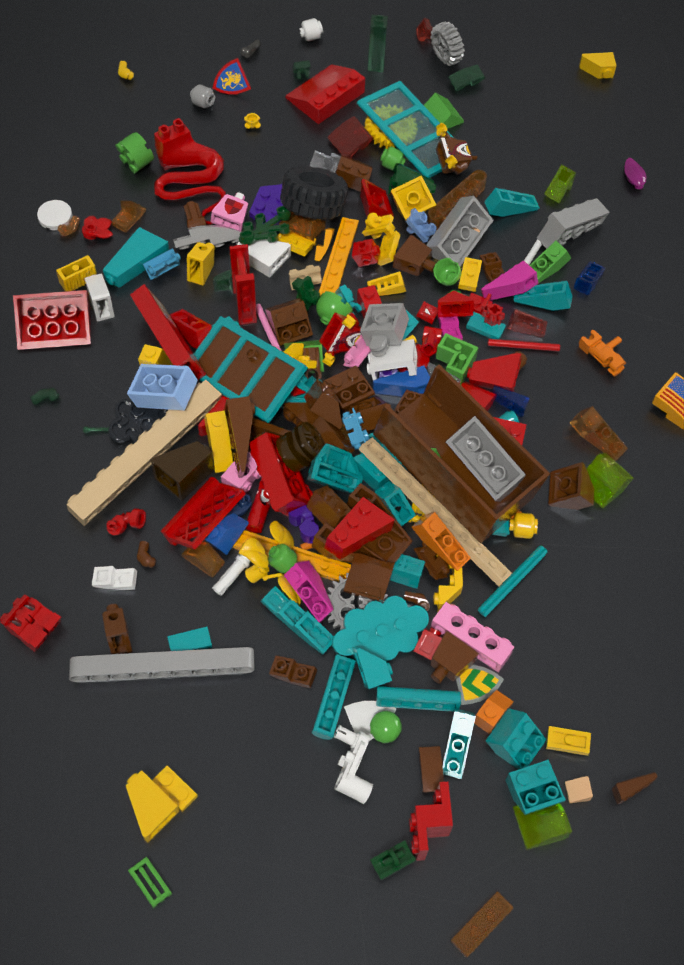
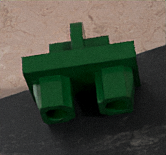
M311 277L297 278L292 282L293 289L297 290L298 293L296 299L299 298L304 301L306 311L309 310L312 304H317L320 293L314 289Z
M405 840L370 859L381 881L416 861Z

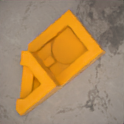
M326 229L324 245L318 244L316 246V261H320L326 254L332 242L335 229Z

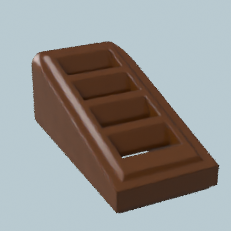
M654 772L616 783L612 789L616 803H623L651 785L658 777L657 774Z

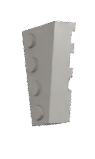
M597 198L587 200L581 204H575L570 208H564L559 212H553L549 215L548 221L537 239L546 249L555 240L559 244L564 245L571 237L575 239L583 232L586 233L601 225L610 212Z

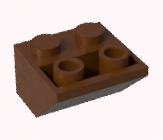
M298 298L265 309L269 324L279 346L313 335L303 300Z
M353 366L324 380L333 386L332 390L336 393L335 396L339 402V408L342 410L375 395L374 390L357 366Z

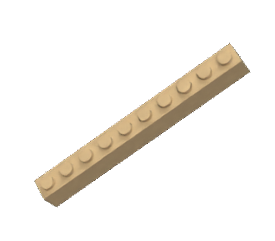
M207 380L196 384L184 411L168 410L165 414L166 416L162 419H157L153 423L152 428L148 432L144 431L139 436L137 442L128 445L124 453L120 457L116 456L107 469L100 470L96 475L97 478L92 482H87L78 495L74 494L69 498L67 504L68 511L83 526L89 523L152 465V458L167 452L201 421L221 399L222 394Z

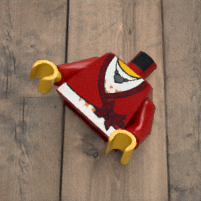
M349 312L346 317L334 313L319 340L327 350L322 362L329 367L335 361L334 356L338 353L349 351L352 346H355V342L361 335V327L354 313Z

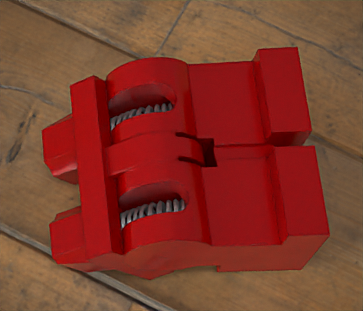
M24 594L22 598H17L13 602V608L9 613H4L0 617V623L12 635L19 638L22 643L36 652L47 639V635L49 636L61 622V616L44 607L36 599Z

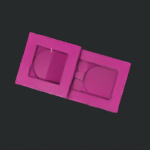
M438 317L440 329H443L442 338L447 333L460 340L463 339L457 317Z

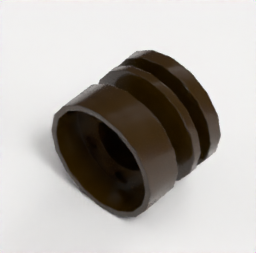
M309 422L301 423L293 428L292 432L283 434L276 441L281 459L288 468L296 473L310 466L312 460L325 445L318 430Z

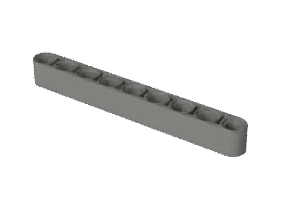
M239 647L76 656L70 658L69 680L80 683L250 673L255 670L254 649Z

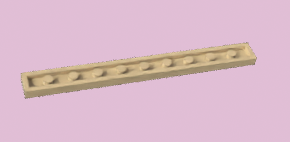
M373 437L361 445L359 450L393 484L398 486L406 497L424 514L435 512L471 557V560L492 581L500 586L512 574Z

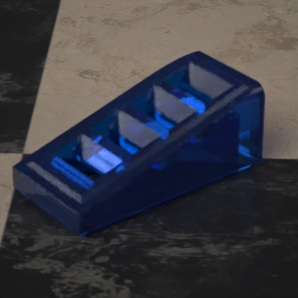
M590 261L576 278L574 289L589 295L606 268Z
M494 386L493 393L497 394L494 401L523 418L529 397Z

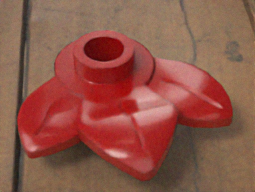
M95 216L87 217L82 227L83 236L90 240L97 237L105 239L113 236V233L108 230L112 221L107 218L97 219Z

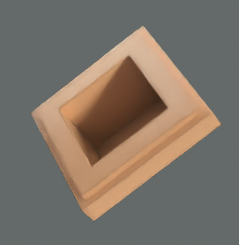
M588 776L565 781L569 803L585 802L592 799L593 794Z

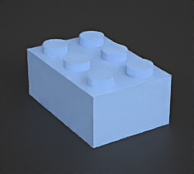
M141 364L127 395L136 407L184 411L198 379L189 366Z

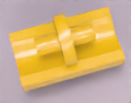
M370 213L365 220L366 228L362 231V234L364 236L371 235L374 239L379 238L383 232L387 236L393 235L395 226L392 224L394 217L391 214L378 217L376 213Z

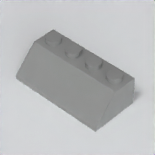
M475 196L460 198L427 243V246L432 249V257L435 260L439 261L440 259L450 258L461 266L465 257H468L493 222V219ZM472 228H477L480 230V232H477Z
M476 416L446 441L495 501L501 502L526 476Z

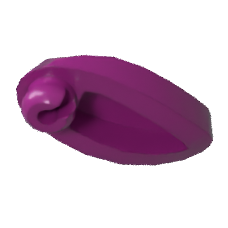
M628 158L624 166L626 179L634 185L635 189L641 190L646 183V173L635 160Z

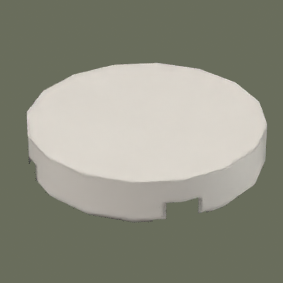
M52 200L41 205L37 216L42 227L50 228V230H60L68 226L69 221L72 220V211L67 203L60 200Z

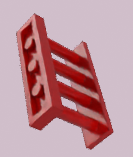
M248 244L230 246L233 294H236L239 325L257 323L254 274H250Z

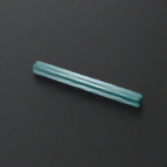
M540 545L479 607L478 612L486 617L547 554V549Z

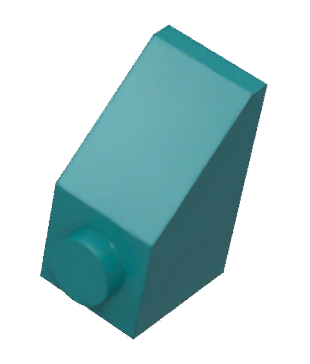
M357 646L352 647L364 687L371 689L392 681L390 675L393 674L389 663Z

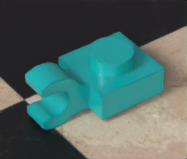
M345 284L335 291V294L342 297L341 301L344 304L348 302L358 313L362 311L361 306L353 302L352 291Z

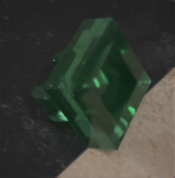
M310 60L293 64V74L297 73L298 80L301 78L300 73H305L306 78L309 77Z

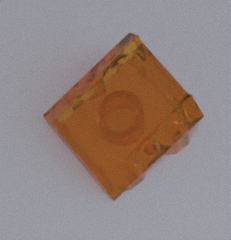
M292 211L289 220L279 223V225L283 223L289 224L290 232L314 241V238L322 230L325 231L326 224L325 220L304 218L301 215L294 214Z

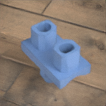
M416 208L411 209V214L406 220L408 224L407 232L409 234L416 233L423 243L427 242L429 237L435 234L437 227L434 223L428 224L426 222L427 215L424 211L418 212Z

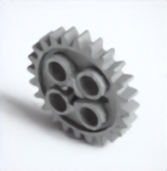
M349 573L346 574L345 580L339 576V583L333 581L332 585L334 588H327V591L331 594L328 597L334 609L329 614L331 616L328 618V623L335 622L333 629L338 626L340 630L344 629V618L341 616V612L355 609L353 594L348 599H344L340 595L344 590ZM385 594L383 600L387 599L388 594ZM358 596V608L363 610L367 603L376 600Z

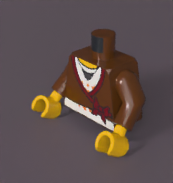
M440 123L436 126V134L441 137L437 144L436 152L443 173L454 172L459 175L468 168L471 161L477 160V151L469 150L466 141L451 137L447 132L446 125Z

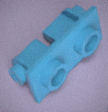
M172 248L147 261L143 266L150 280L180 265L179 260L181 257L178 253L175 254Z
M352 408V414L350 412L342 414V421L347 431L354 429V432L349 433L348 436L352 447L357 450L361 447V444L370 438L367 430H363L361 427V423L364 422L360 412L356 413L355 409Z

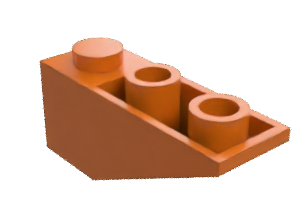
M435 512L425 514L412 526L420 539L456 571L471 559Z

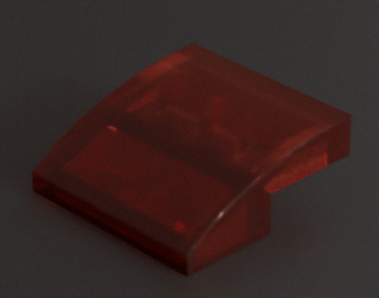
M355 116L342 123L327 137L342 155L349 158L359 148L363 150L374 139Z

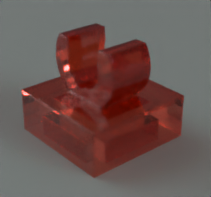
M424 18L416 28L418 40L422 42L426 38L431 39V31L433 30L430 20Z

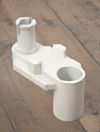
M339 725L334 738L349 744L350 751H347L346 756L341 755L338 761V765L342 769L334 789L364 804L372 791L373 784L356 776L355 773L362 760L370 736L361 731L354 733Z

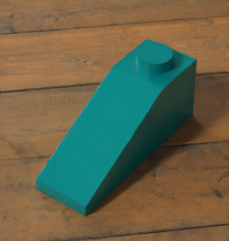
M495 188L484 201L490 215L501 217L536 211L540 208L534 195Z
M568 281L536 285L525 293L515 295L514 302L553 311L564 310L571 307L573 296Z

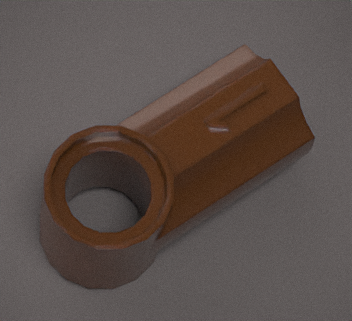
M194 201L187 202L184 205L187 227L206 225L198 203Z
M319 347L303 348V355L310 356V360L317 361L316 368H308L304 375L309 379L308 373L312 370L316 373L315 379H321Z

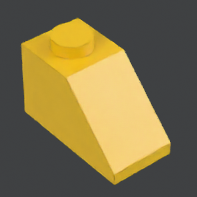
M613 52L582 54L579 68L598 79L613 78L616 70Z

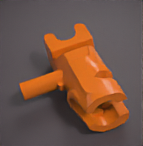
M591 330L589 339L584 336L581 337L579 341L580 349L586 354L590 353L604 368L610 367L607 371L614 377L624 370L625 367L623 365L626 362L618 353L613 351V348L620 344L622 339L617 336L605 344L601 340L602 336L595 330Z

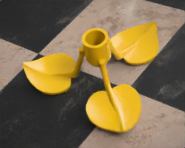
M278 521L271 522L270 532L273 538L279 544H286L292 549L294 547V540L289 530ZM255 538L246 540L241 546L239 554L247 557L254 564L245 571L247 579L251 583H256L262 578L266 581L267 579L278 577L281 589L292 601H295L300 606L301 598L284 577V574L267 575L269 572V555H265L262 544Z

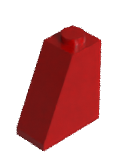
M521 353L475 361L473 366L468 369L467 378H469L471 384L513 393L522 361Z

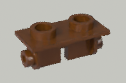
M424 542L422 543L423 547L414 548L418 558L425 561L429 574L435 580L448 577L447 574L450 572V566L440 556L435 558L437 554Z

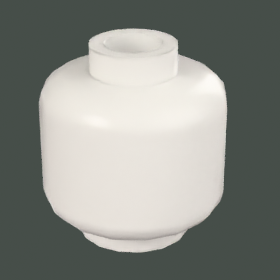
M315 18L303 21L301 24L302 28H299L301 38L304 37L308 42L319 39L323 33L321 22Z

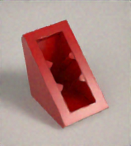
M453 290L438 300L437 316H473L474 299Z

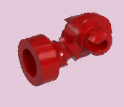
M134 508L131 512H126V514L123 512L107 522V531L111 535H120L124 532L128 523L133 528L141 529L146 521V512L143 509Z

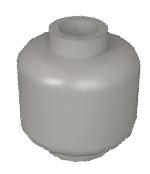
M197 85L190 92L192 103L198 107L207 109L215 101L213 90L204 85Z

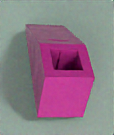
M522 261L481 288L482 295L486 298L488 293L492 294L491 300L525 293L538 284L537 272L525 261Z
M309 561L297 562L284 574V577L318 622H321L334 610L320 575Z

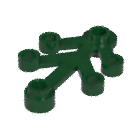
M280 206L276 209L277 215L267 222L263 213L256 214V229L253 231L254 227L251 221L244 222V231L240 233L239 242L244 245H251L256 240L267 239L268 242H276L278 236L277 232L274 231L287 234L290 232V227L287 223L281 225L274 224L280 220H289L291 212L284 206Z

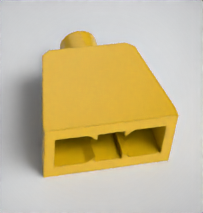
M197 242L188 253L187 281L202 286L205 284L214 266L215 246L212 243L204 244Z

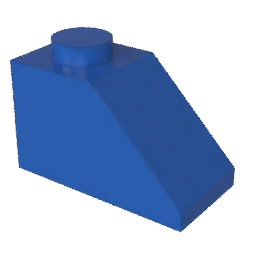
M233 513L224 517L204 540L227 555L249 522Z

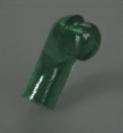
M55 388L41 389L31 396L30 399L36 405L46 397L54 401L59 397V394Z

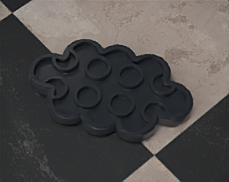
M131 399L120 400L115 406L116 419L108 427L109 436L118 443H124L130 439L135 443L144 431L148 432L152 428L153 423L157 419H162L166 416L165 414L168 409L136 407Z

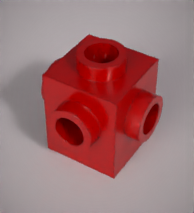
M373 239L353 243L352 258L359 267L378 263L380 247L376 245Z

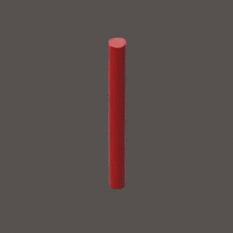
M488 339V346L560 351V344Z

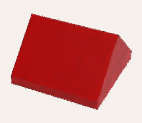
M362 179L360 197L366 217L370 213H376L378 217L390 214L394 217L386 191L368 180Z

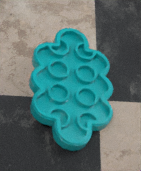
M399 596L388 597L383 603L371 601L365 605L363 610L359 608L352 609L346 613L343 619L344 629L336 632L333 636L332 647L336 653L342 656L353 655L355 658L352 647L357 646L385 661L392 660L397 656L398 652L404 653L414 650L418 643L417 632L422 631L428 625V613L421 606L408 607L406 601Z

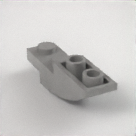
M218 225L195 226L188 228L189 235L173 239L174 246L176 248L179 247L180 250L189 248V244L206 243L207 239L215 247L225 245L224 242L231 241V243L238 242L242 231Z

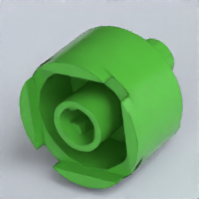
M137 132L130 134L115 145L121 153L119 158L124 164H129V168L134 174L154 160L151 149H147L145 146L146 141Z

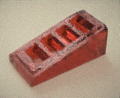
M515 309L510 316L507 329L544 337L548 322Z

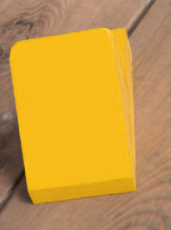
M293 343L283 351L308 368H316L317 361L310 360V356L303 355V343Z

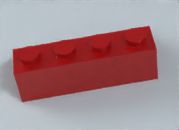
M265 432L251 441L249 446L251 456L257 464V471L264 482L263 487L271 500V507L276 512L288 513L307 505L310 495L301 473H296L288 468L278 453L276 441L280 436Z

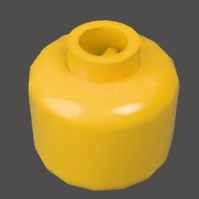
M516 513L514 519H510L509 531H513V535L516 538L530 539L534 534H537L538 519H535L534 515L530 513Z

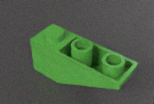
M555 240L529 266L537 272L538 283L559 271L571 257L568 251Z

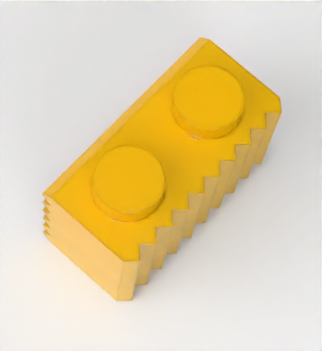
M88 255L56 270L59 283L65 292L78 289L82 285L85 286L86 277L97 275L95 264Z

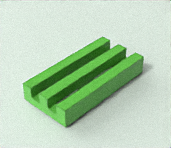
M147 857L128 870L153 908L172 895ZM144 864L148 866L165 891L163 894L158 891L142 867ZM136 870L140 871L157 896L155 900H153L135 873Z

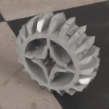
M446 21L433 27L430 36L432 39L431 44L438 58L448 66L460 62L462 57H464L463 52L465 50L457 28Z

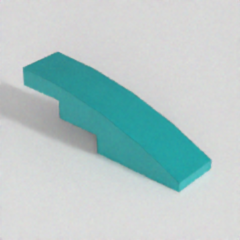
M276 586L260 601L286 626L321 654H324L332 645L333 635L308 611L305 612L295 601L289 600Z

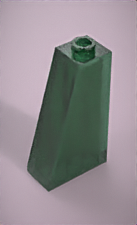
M372 15L368 71H384L388 16Z

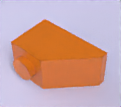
M496 690L477 712L474 724L488 734H491L514 701Z

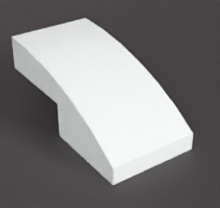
M113 566L94 567L92 586L103 589L135 590L137 570L135 568L115 569Z

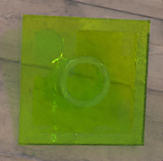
M560 803L524 815L518 806H513L527 850L567 839L572 833L566 812Z

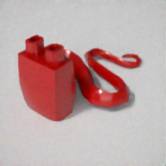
M180 118L173 120L172 126H160L158 132L154 133L155 149L159 163L165 171L177 167L196 165L205 166L206 169L191 172L163 173L154 183L155 195L165 200H176L196 194L212 192L220 194L222 199L226 192L220 186L206 185L176 192L163 190L164 186L170 183L206 184L216 180L224 169V159L215 149L194 142L190 130ZM221 199L213 205L209 206L208 208L204 209L201 212V215L205 217L207 213L211 212L215 208V206L221 201ZM205 220L206 225L213 224L211 221Z

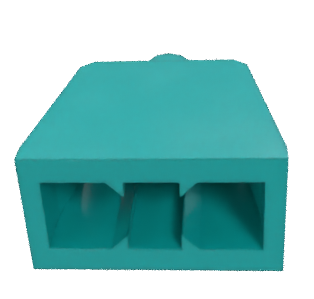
M392 482L385 483L374 492L401 526L416 516L402 490ZM401 507V510L398 512L395 508Z

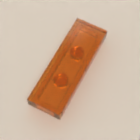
M497 891L454 936L451 942L468 958L513 910V907Z

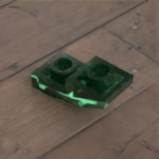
M478 65L464 68L448 76L456 92L469 84L472 87L485 79Z
M231 270L213 277L214 291L232 290Z

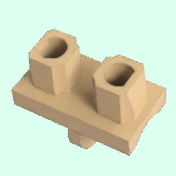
M309 265L303 270H290L291 290H295L293 289L292 282L297 278L304 279L306 276H309L312 279L313 285L322 283L320 267Z

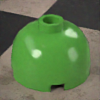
M326 291L318 299L316 311L321 318L320 321L328 325L334 313L346 317L349 312H353L351 305L348 302L344 304L341 301V296Z

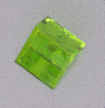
M606 453L598 454L587 467L594 486V501L602 508H605L621 494L634 479Z

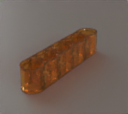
M483 170L474 171L436 203V206L428 211L427 223H434L437 227L436 230H438L460 198L475 196L476 198L482 193L487 180L486 172Z

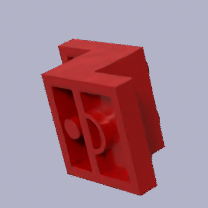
M439 782L438 788L434 790L433 805H417L414 808V812L410 813L409 830L414 832L411 841V852L416 854V861L426 859L429 850L427 838L448 837L450 835L453 820L448 782Z

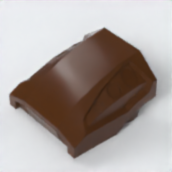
M355 553L343 592L383 602L395 562H387Z

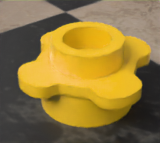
M249 113L244 117V121H246L245 128H260V117L255 113Z

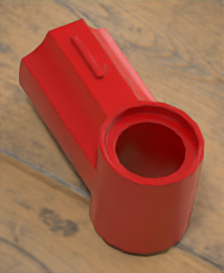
M429 326L424 327L421 351L425 356L431 357L433 354H436L443 329Z

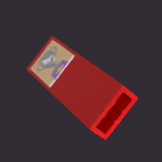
M145 284L130 294L172 364L176 366H189L198 380L205 376L206 372L161 301Z

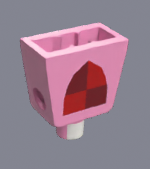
M239 192L234 197L228 194L225 195L212 210L211 223L242 231L248 209V203L244 201L245 196Z

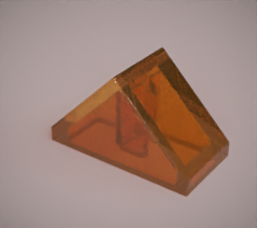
M202 541L195 550L188 547L181 554L182 557L212 578L225 564V561L208 542Z

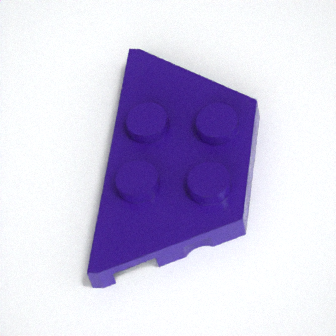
M282 184L261 186L249 211L251 218L255 220L256 214L263 213L267 222L277 215L276 209L283 206L280 200ZM280 220L274 225H281L283 221Z

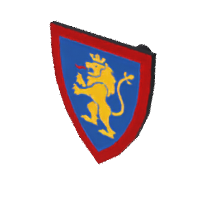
M239 58L230 61L220 69L212 89L225 94H239L252 89Z

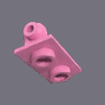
M362 334L355 342L356 347L352 346L344 355L345 363L343 366L359 367L371 352L369 346H366Z

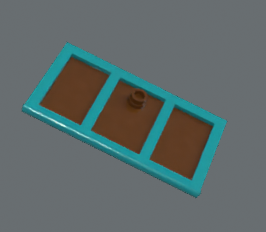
M222 316L219 317L194 353L206 372V375L199 379L200 381L207 380L222 395L229 399L249 396L250 402H253L255 406L254 415L267 423L272 420L308 369L303 363Z

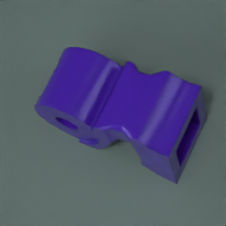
M306 505L288 512L289 522L296 527L300 525L299 530L302 541L312 544L315 534L319 531L318 525L314 523L312 512Z

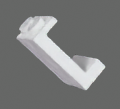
M414 339L402 341L401 345H389L386 354L377 357L369 353L367 371L369 375H372L373 380L377 379L378 371L403 367L408 368L409 376L417 375L418 354Z

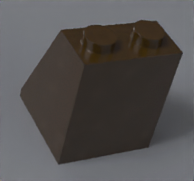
M198 441L151 459L155 480L181 501L214 471L211 449Z

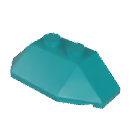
M325 444L312 460L307 480L323 486L328 485L332 489L352 493L360 483L362 484L363 475L359 472L358 466L350 452L330 444Z

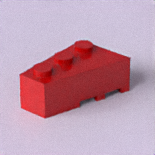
M362 497L329 534L324 548L341 560L360 549L364 544L376 540L378 536L385 532H390L395 519Z

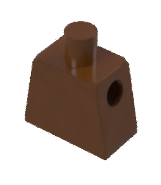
M410 235L394 255L393 268L419 276L424 269L433 273L436 262L431 260L432 249L413 235Z
M110 604L106 607L107 611L103 612L102 616L111 654L132 653L123 608H119L117 604Z
M446 631L431 660L430 665L435 668L431 678L439 684L445 677L455 681L477 661L479 653Z

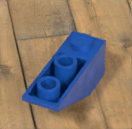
M425 366L417 367V375L409 376L407 370L373 380V390L375 394L401 397L406 390L423 394L430 376Z

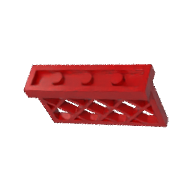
M210 477L161 532L171 545L175 546L178 543L195 550L246 493L243 489L219 483L215 477Z

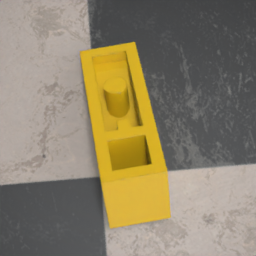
M225 411L207 413L204 421L209 446L212 451L215 474L225 472L233 463Z

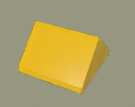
M422 176L391 190L398 212L405 221L409 218L411 209L416 208L418 212H425L436 206Z

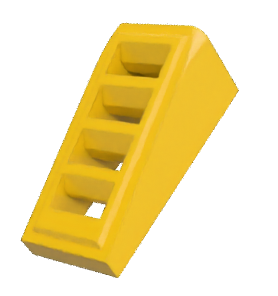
M400 271L367 282L368 286L375 285L378 287L377 292L379 296L406 292Z

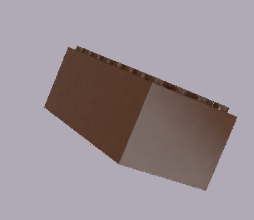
M440 364L434 368L424 393L401 412L396 414L390 408L391 405L389 403L384 406L373 433L480 544L529 503L550 475ZM474 416L478 418L526 474L519 485L501 502L494 500L446 443L450 437ZM431 448H436L440 457Z

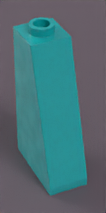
M139 227L104 267L105 281L110 285L122 287L145 271L144 263L168 251V241Z

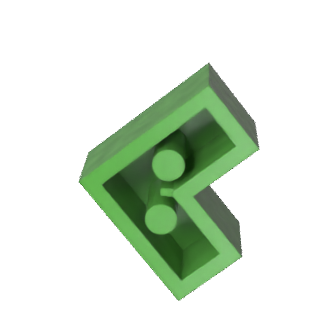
M445 333L437 347L436 359L448 364L446 371L461 385L467 376L469 367H472L473 362L476 360L478 347Z

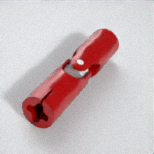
M262 477L247 519L249 524L245 528L255 534L262 532L271 501L263 487Z

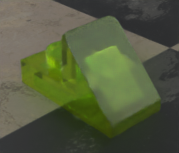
M561 164L544 195L560 203L567 189L571 190L576 172Z

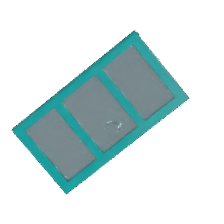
M401 81L357 101V105L422 175L431 178L442 172L436 152L437 144L441 138L436 134V126L440 122Z

